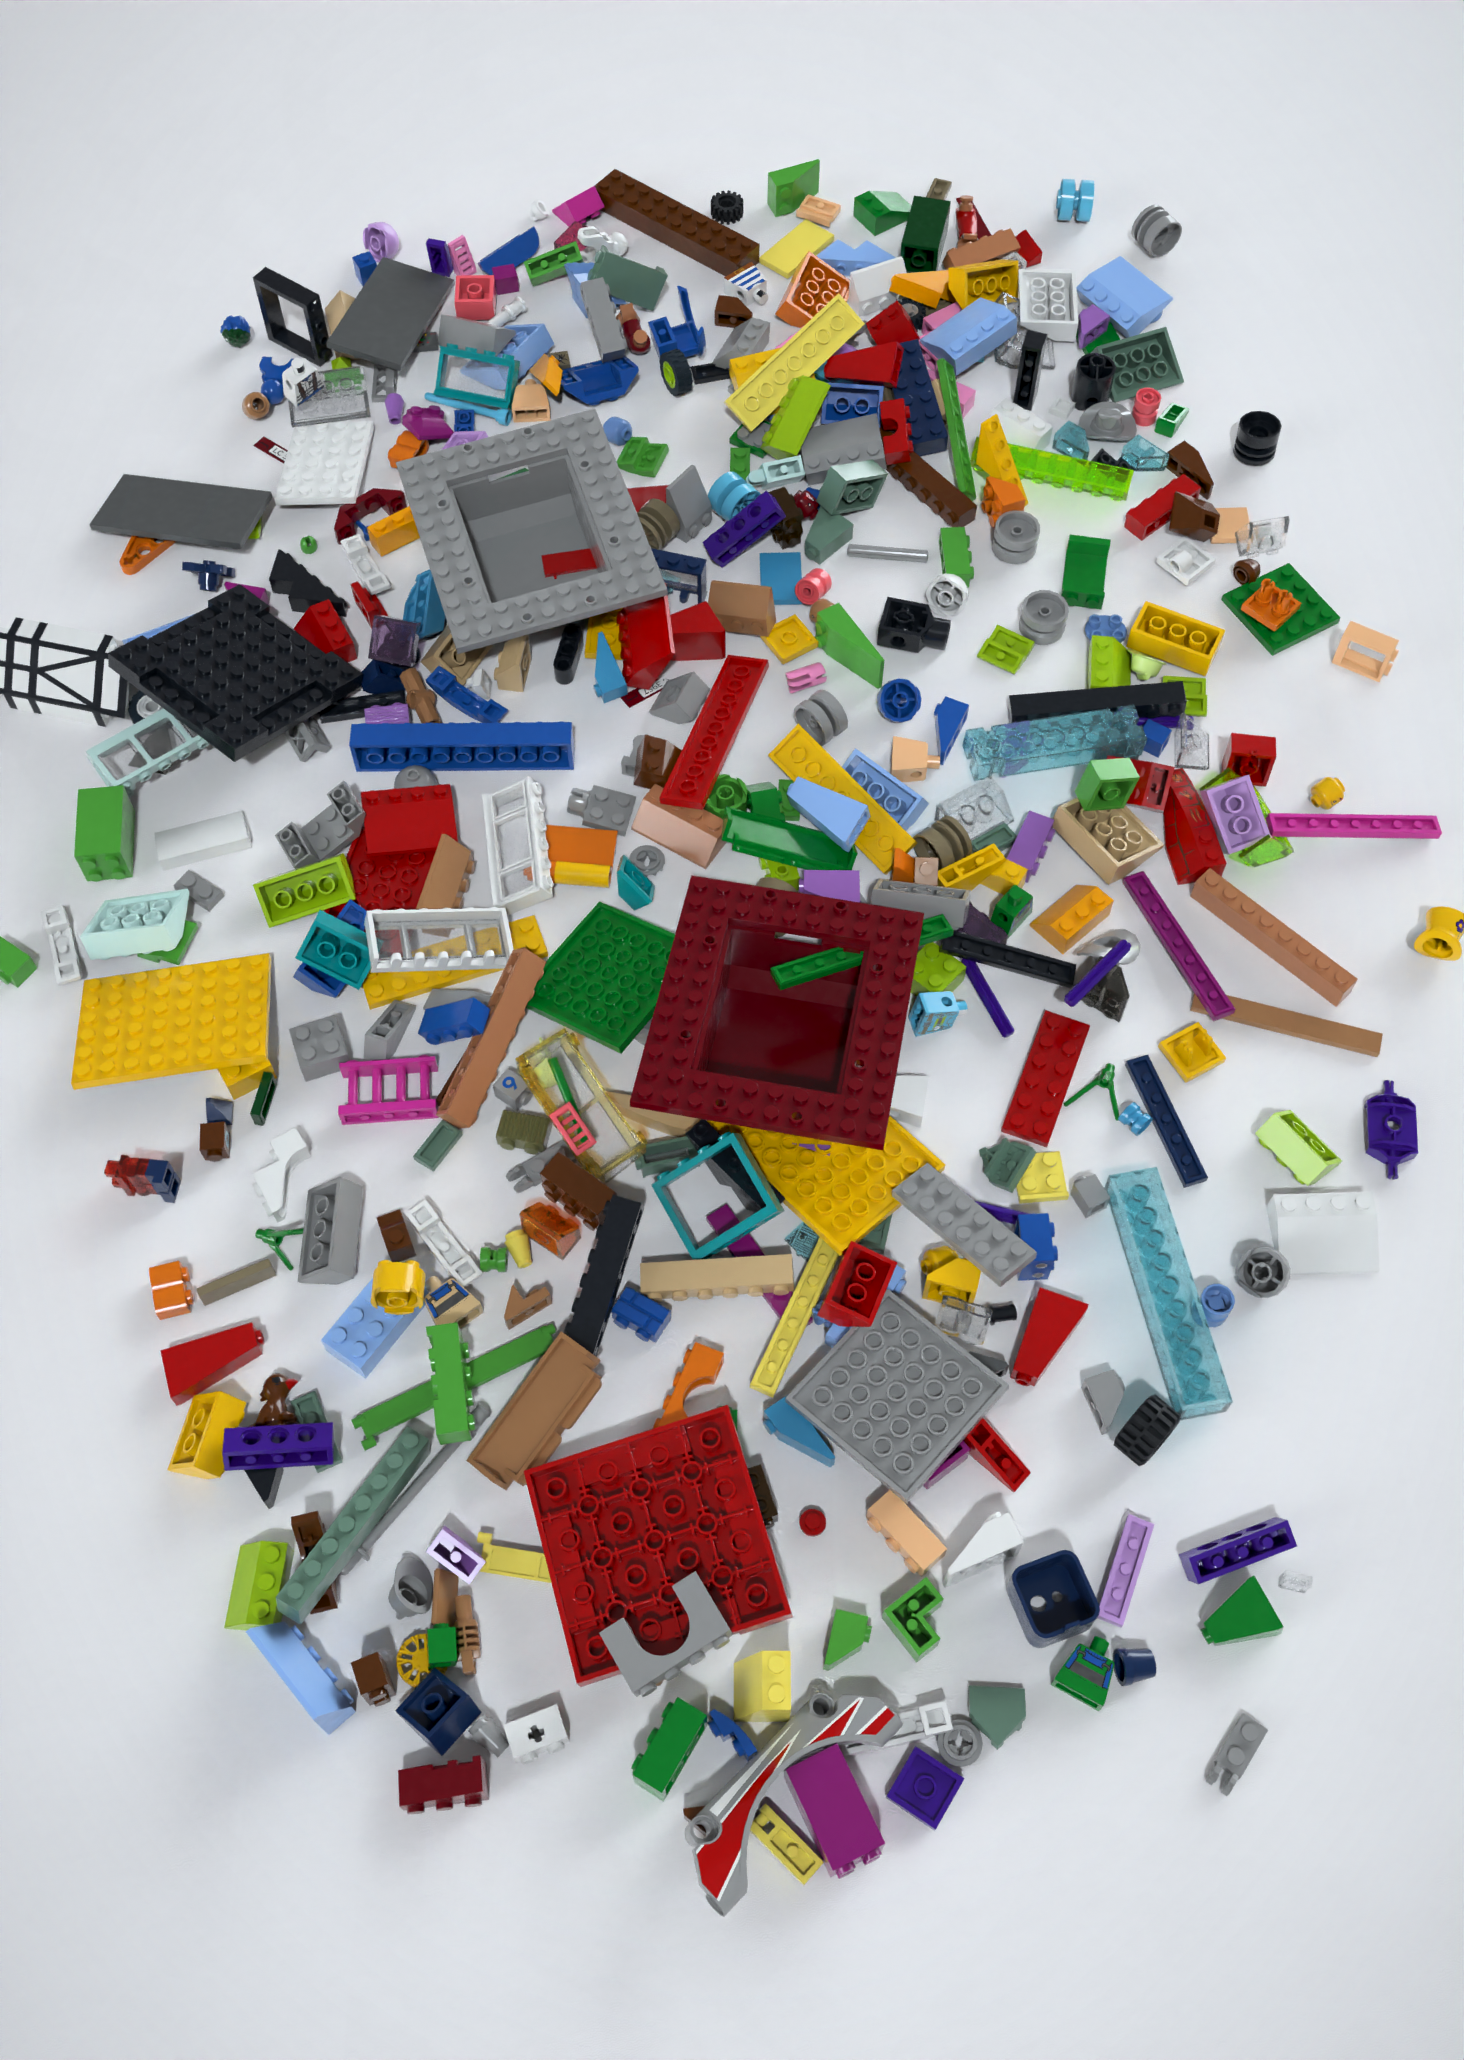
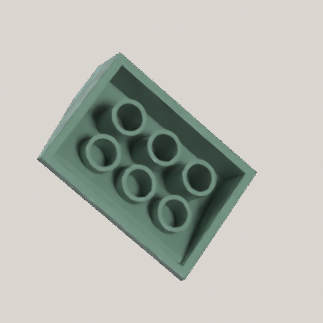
M1167 327L1100 345L1091 352L1104 354L1115 363L1116 370L1110 393L1112 402L1117 403L1134 398L1137 391L1142 388L1149 387L1158 391L1184 383Z

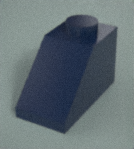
M373 659L361 672L363 673L361 684L363 691L371 694L399 690L406 691L399 677L406 670Z

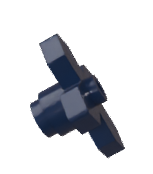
M203 560V564L182 562L183 571L198 574V585H200V590L216 592L219 586V576L235 577V568L216 564L215 561Z

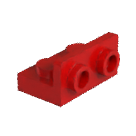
M358 581L350 584L354 601L371 629L390 621L388 614L375 594L371 595L366 588L361 587Z

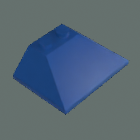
M625 355L623 358L603 363L602 360L562 369L560 386L584 403L597 405L601 400L607 399L612 401L624 395L639 369Z

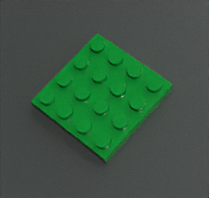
M1290 563L1258 577L1256 582L1246 583L1223 594L1221 599L1272 656L1338 624L1341 618ZM1267 578L1271 579V582L1274 581L1275 586L1281 590H1288V594L1291 592L1293 598L1301 602L1300 609L1275 632L1241 610L1242 604L1261 587V582Z

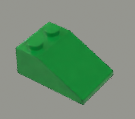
M867 191L854 197L853 216L874 236H877L906 222L912 205L897 192Z

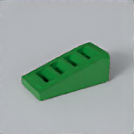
M1172 402L1158 417L1154 431L1172 438L1189 413V408Z

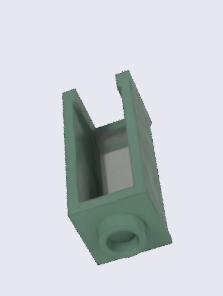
M684 1136L637 1146L638 1155L634 1156L636 1169H641L643 1178L648 1175L673 1171L678 1168L677 1164L686 1158L692 1159L698 1153L688 1137Z

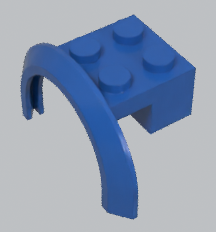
M677 286L685 323L670 327L667 317L650 321L648 325L651 340L659 359L662 353L674 349H680L685 357L695 354L702 357L706 348L703 326L700 327L699 331L697 330L687 289Z

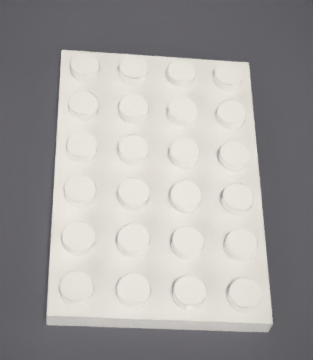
M373 421L295 423L274 498L276 505L356 504L374 430Z

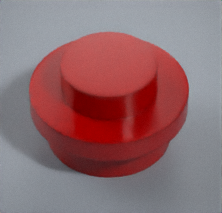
M808 1509L801 1515L799 1525L804 1534L813 1537L818 1536L825 1530L826 1518L821 1511Z

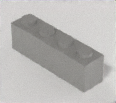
M603 277L581 282V297L602 363L623 358L625 349H627V342L620 333L622 327L620 320H616L615 304L609 298L611 295L609 285L605 284Z

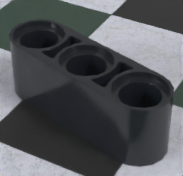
M569 624L564 628L554 659L555 680L562 685L570 684L573 681L584 645L582 628L577 624Z

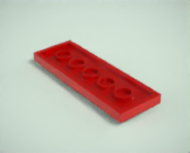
M1045 1010L1001 1132L1047 1148L1090 1025Z

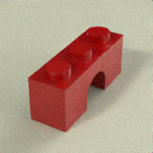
M904 398L880 402L883 429L896 430L894 434L883 437L886 463L891 465L910 462V453H914L912 440L909 441V436L912 435L911 423H907V418H910V408L905 406Z

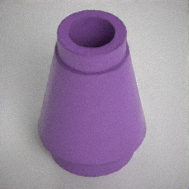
M391 393L387 395L384 402L389 422L396 425L401 422L404 400L401 395Z

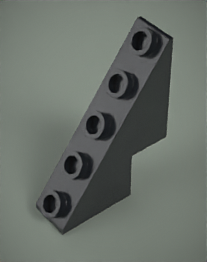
M278 549L269 577L273 593L289 595L291 609L294 612L305 613L310 606L329 599L338 616H347L345 609L348 608V605L342 597L338 598L330 587H325L317 576L308 573L306 568L302 564L296 563L289 553Z
M701 1119L685 1133L697 1151L706 1145L713 1146L719 1142L718 1138L721 1136L704 1119ZM732 1145L705 1162L719 1184L731 1187L746 1210L758 1212L766 1207L765 1202ZM770 1184L781 1204L785 1200L784 1196Z

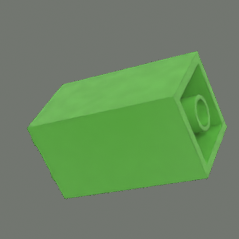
M124 785L78 789L74 857L87 881L98 882L101 880H120L133 877L135 810Z

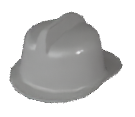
M403 1558L397 1564L394 1584L389 1592V1603L396 1611V1618L399 1620L404 1617L426 1613L431 1607L432 1577L428 1568L415 1558Z

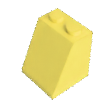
M760 1651L735 1662L733 1722H788L791 1713V1651Z

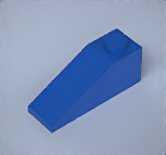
M946 696L941 704H937L934 711V716H937L935 727L940 765H944L967 720L969 704Z

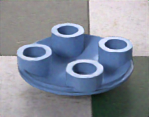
M1093 614L1085 625V633L1090 640L1092 635L1109 636L1122 643L1127 635V629L1122 623V617L1116 614L1111 616Z

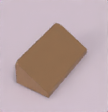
M440 1568L434 1570L431 1624L448 1623L449 1627H453L454 1622H456L455 1597L458 1596L459 1577L452 1572Z

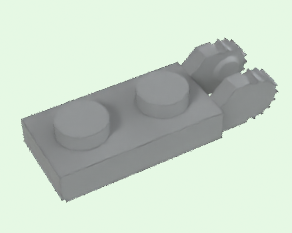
M563 1140L521 1164L522 1166H517L507 1173L506 1178L510 1182L525 1174L528 1176L514 1186L516 1193H521L532 1186L535 1187L542 1183L540 1172L558 1151L574 1163L576 1162L575 1156Z
M1245 1713L1241 1714L1214 1760L1215 1765L1208 1775L1206 1782L1210 1785L1215 1783L1219 1773L1224 1769L1231 1775L1224 1783L1221 1793L1228 1796L1237 1780L1245 1772L1268 1729Z

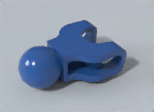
M263 356L260 361L259 368L263 373L261 393L267 397L272 405L279 404L285 397L282 373L292 366L291 362L293 359L281 366L274 365L272 357Z

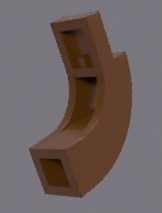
M318 1511L291 1517V1526L299 1548L301 1562L305 1560L326 1532L325 1525L321 1522ZM336 1579L312 1609L310 1615L338 1608Z

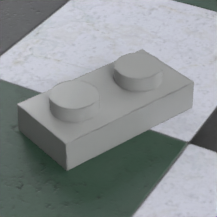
M190 870L173 885L175 890L188 889V899L209 912L224 897L220 889Z

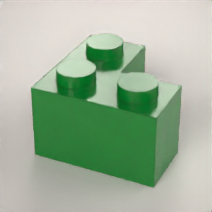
M771 782L746 785L748 791L747 808L750 810V813L786 822L784 812H780L779 803H782V794L780 790H777V787Z

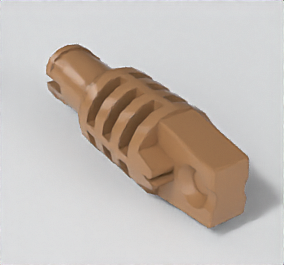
M460 1595L455 1597L457 1621L454 1622L453 1627L456 1629L457 1662L462 1661L463 1674L468 1676L476 1674L475 1659L481 1658L478 1623L473 1619L471 1596Z

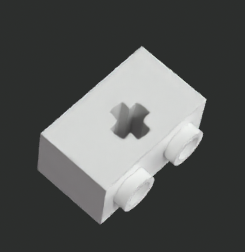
M557 1704L503 1725L516 1763L520 1761L522 1764L533 1762L538 1759V1754L548 1751L549 1754L556 1753L564 1749V1744L569 1742ZM539 1730L540 1734L544 1735L541 1736L542 1740L536 1743L535 1739L530 1738L534 1737V1731Z

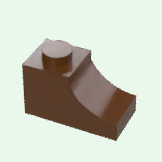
M400 1209L377 1217L391 1261L400 1262L416 1256Z

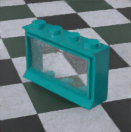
M447 343L446 347L440 346L436 387L433 395L512 409L520 361L514 360V356L503 354L502 358L496 357V352L484 350V354L477 353L476 348L465 347V350L458 349L459 345Z

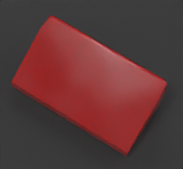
M1023 230L1015 236L1021 247L1016 257L1022 266L1027 268L1041 263L1042 250L1027 230Z

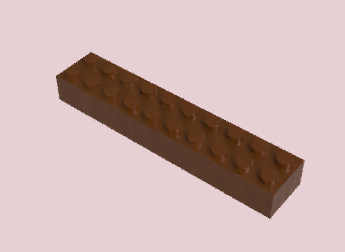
M617 169L612 170L595 185L605 206L600 209L601 211L725 277L750 262L755 266L759 263V243Z

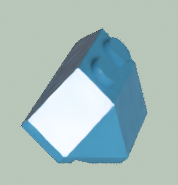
M430 569L417 575L416 583L405 602L401 636L410 642L428 638L444 630L445 613Z

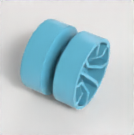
M1062 179L1056 201L1058 220L1070 221L1073 210H1076L1077 221H1090L1094 199V180H1081L1079 188L1076 190L1075 179Z
M731 471L723 474L715 481L708 493V498L712 509L718 515H721L725 521H729L761 494L736 472Z

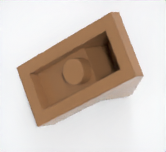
M512 1285L504 1314V1320L509 1330L552 1304L551 1295L546 1287L540 1290L535 1289L525 1299H522L515 1286Z

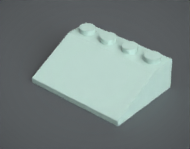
M181 889L105 900L80 936L90 960H106L116 956L128 957L132 954H149L153 951H171L175 949L183 936L189 890Z

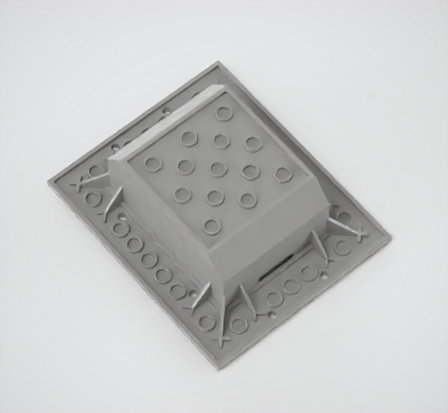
M595 408L396 462L458 654L668 595L667 587ZM528 465L529 471L489 482L488 475ZM590 548L597 569L558 575L557 579H554V576L545 578L541 555Z

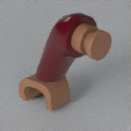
M629 303L619 306L620 313L616 316V320H620L628 349L636 354L645 353L650 347V338L642 330L640 318L634 310L633 304Z

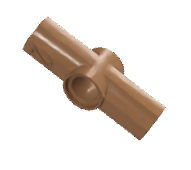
M409 668L403 671L399 677L407 691L406 701L408 707L415 709L421 723H442L434 706V693L432 690L426 689L416 668Z

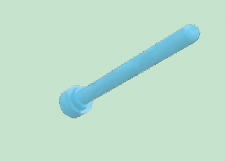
M429 392L424 395L428 401L462 410L474 409L475 413L495 418L502 425L508 426L512 419V412L509 409L493 410L456 399L433 395V393Z

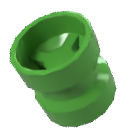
M481 1247L480 1270L482 1272H489L491 1270L507 1272V1247H499L497 1250H492L490 1247Z

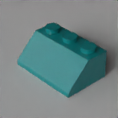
M319 910L295 958L359 990L371 969L366 933ZM376 938L379 954L383 941Z

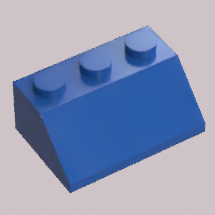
M826 382L831 387L822 403L821 424H829L877 413L880 428V402L883 401L884 386Z

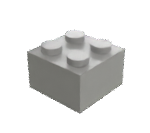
M335 1015L289 1029L299 1066L306 1082L339 1072V1063L350 1061Z

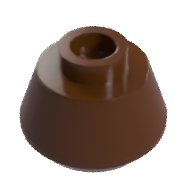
M1253 559L1239 560L1234 564L1233 568L1234 577L1241 585L1256 582L1261 572L1260 564Z

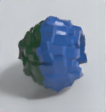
M231 315L224 320L220 333L230 345L241 348L250 340L251 327L244 317H233Z

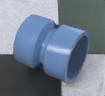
M1222 1284L1207 1286L1194 1308L1197 1320L1207 1327L1222 1325L1235 1304L1232 1291Z

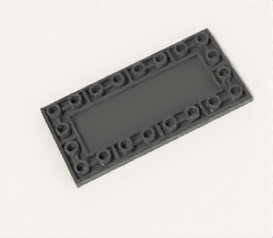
M383 257L327 340V348L339 353L352 355L354 358L370 361L373 364L389 367L392 370L401 371L453 287L454 279Z
M123 474L89 525L91 530L103 533L133 535L141 538L148 537L158 540H172L237 550L242 549L273 496L270 491Z

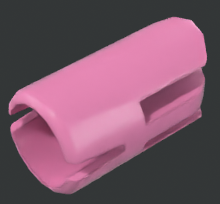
M817 662L787 672L789 692L795 693L825 683L827 676L822 677L826 673L823 665Z

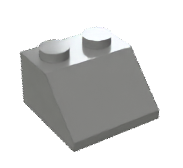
M694 671L668 680L649 713L676 724L692 722L697 717L700 706L705 703L710 688Z

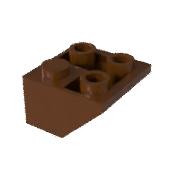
M1176 491L1174 493L1169 531L1202 542L1215 536L1218 532L1220 514L1213 504Z

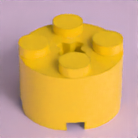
M414 1260L405 1262L379 1261L378 1267L373 1273L372 1306L378 1309L379 1305L385 1308V1313L395 1315L413 1313L414 1308L418 1306L419 1309L422 1308L426 1275L419 1268L420 1264Z

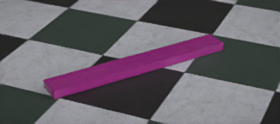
M1141 871L1123 878L1122 883L1213 1022L1234 1014L1235 1007L1145 872Z

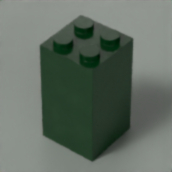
M914 196L901 243L900 256L904 260L907 273L938 270L948 232L951 201Z

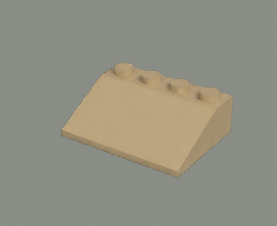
M1076 798L1060 805L1053 817V828L1108 885L1124 878L1164 846L1126 805L1121 809L1084 811L1079 799Z

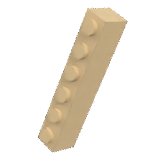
M792 1254L640 1263V1291L642 1295L656 1303L661 1302L662 1299L670 1298L674 1301H685L688 1297H698V1299L707 1300L713 1298V1296L721 1295L725 1298H735L738 1294L758 1297L762 1296L763 1293L773 1292L775 1295H786L790 1291H794Z

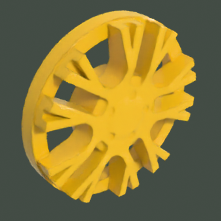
M426 1633L410 1637L402 1644L397 1654L396 1664L398 1673L403 1681L413 1687H417L420 1684L421 1673H430V1669H428ZM424 1639V1648L419 1649L418 1640ZM412 1642L417 1648L415 1652H410L406 1648ZM402 1654L412 1656V1660L401 1658ZM411 1664L412 1669L404 1674L401 1665ZM448 1667L436 1669L445 1675ZM415 1670L418 1673L414 1681H412L409 1678Z

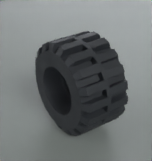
M1156 1394L1152 1395L1143 1402L1115 1438L1114 1446L1138 1466L1144 1465L1180 1422L1181 1415Z

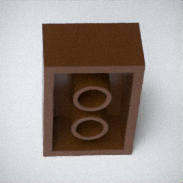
M559 1151L540 1172L541 1185L545 1191L544 1195L551 1202L556 1203L558 1201L564 1206V1210L573 1217L577 1215L583 1219V1224L592 1231L597 1230L599 1224L603 1225L606 1215H603L607 1200L611 1201L612 1195L617 1196L614 1190Z

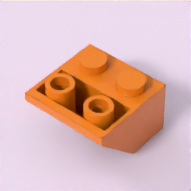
M991 476L986 478L981 508L989 517L990 525L995 528L997 519L1005 512L1013 510L1024 511L1026 499L1018 485Z

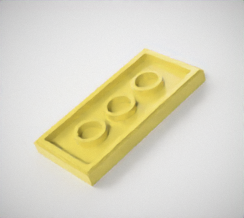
M805 219L760 256L759 263L789 279L795 273L798 264L808 251L816 256L834 241V234Z

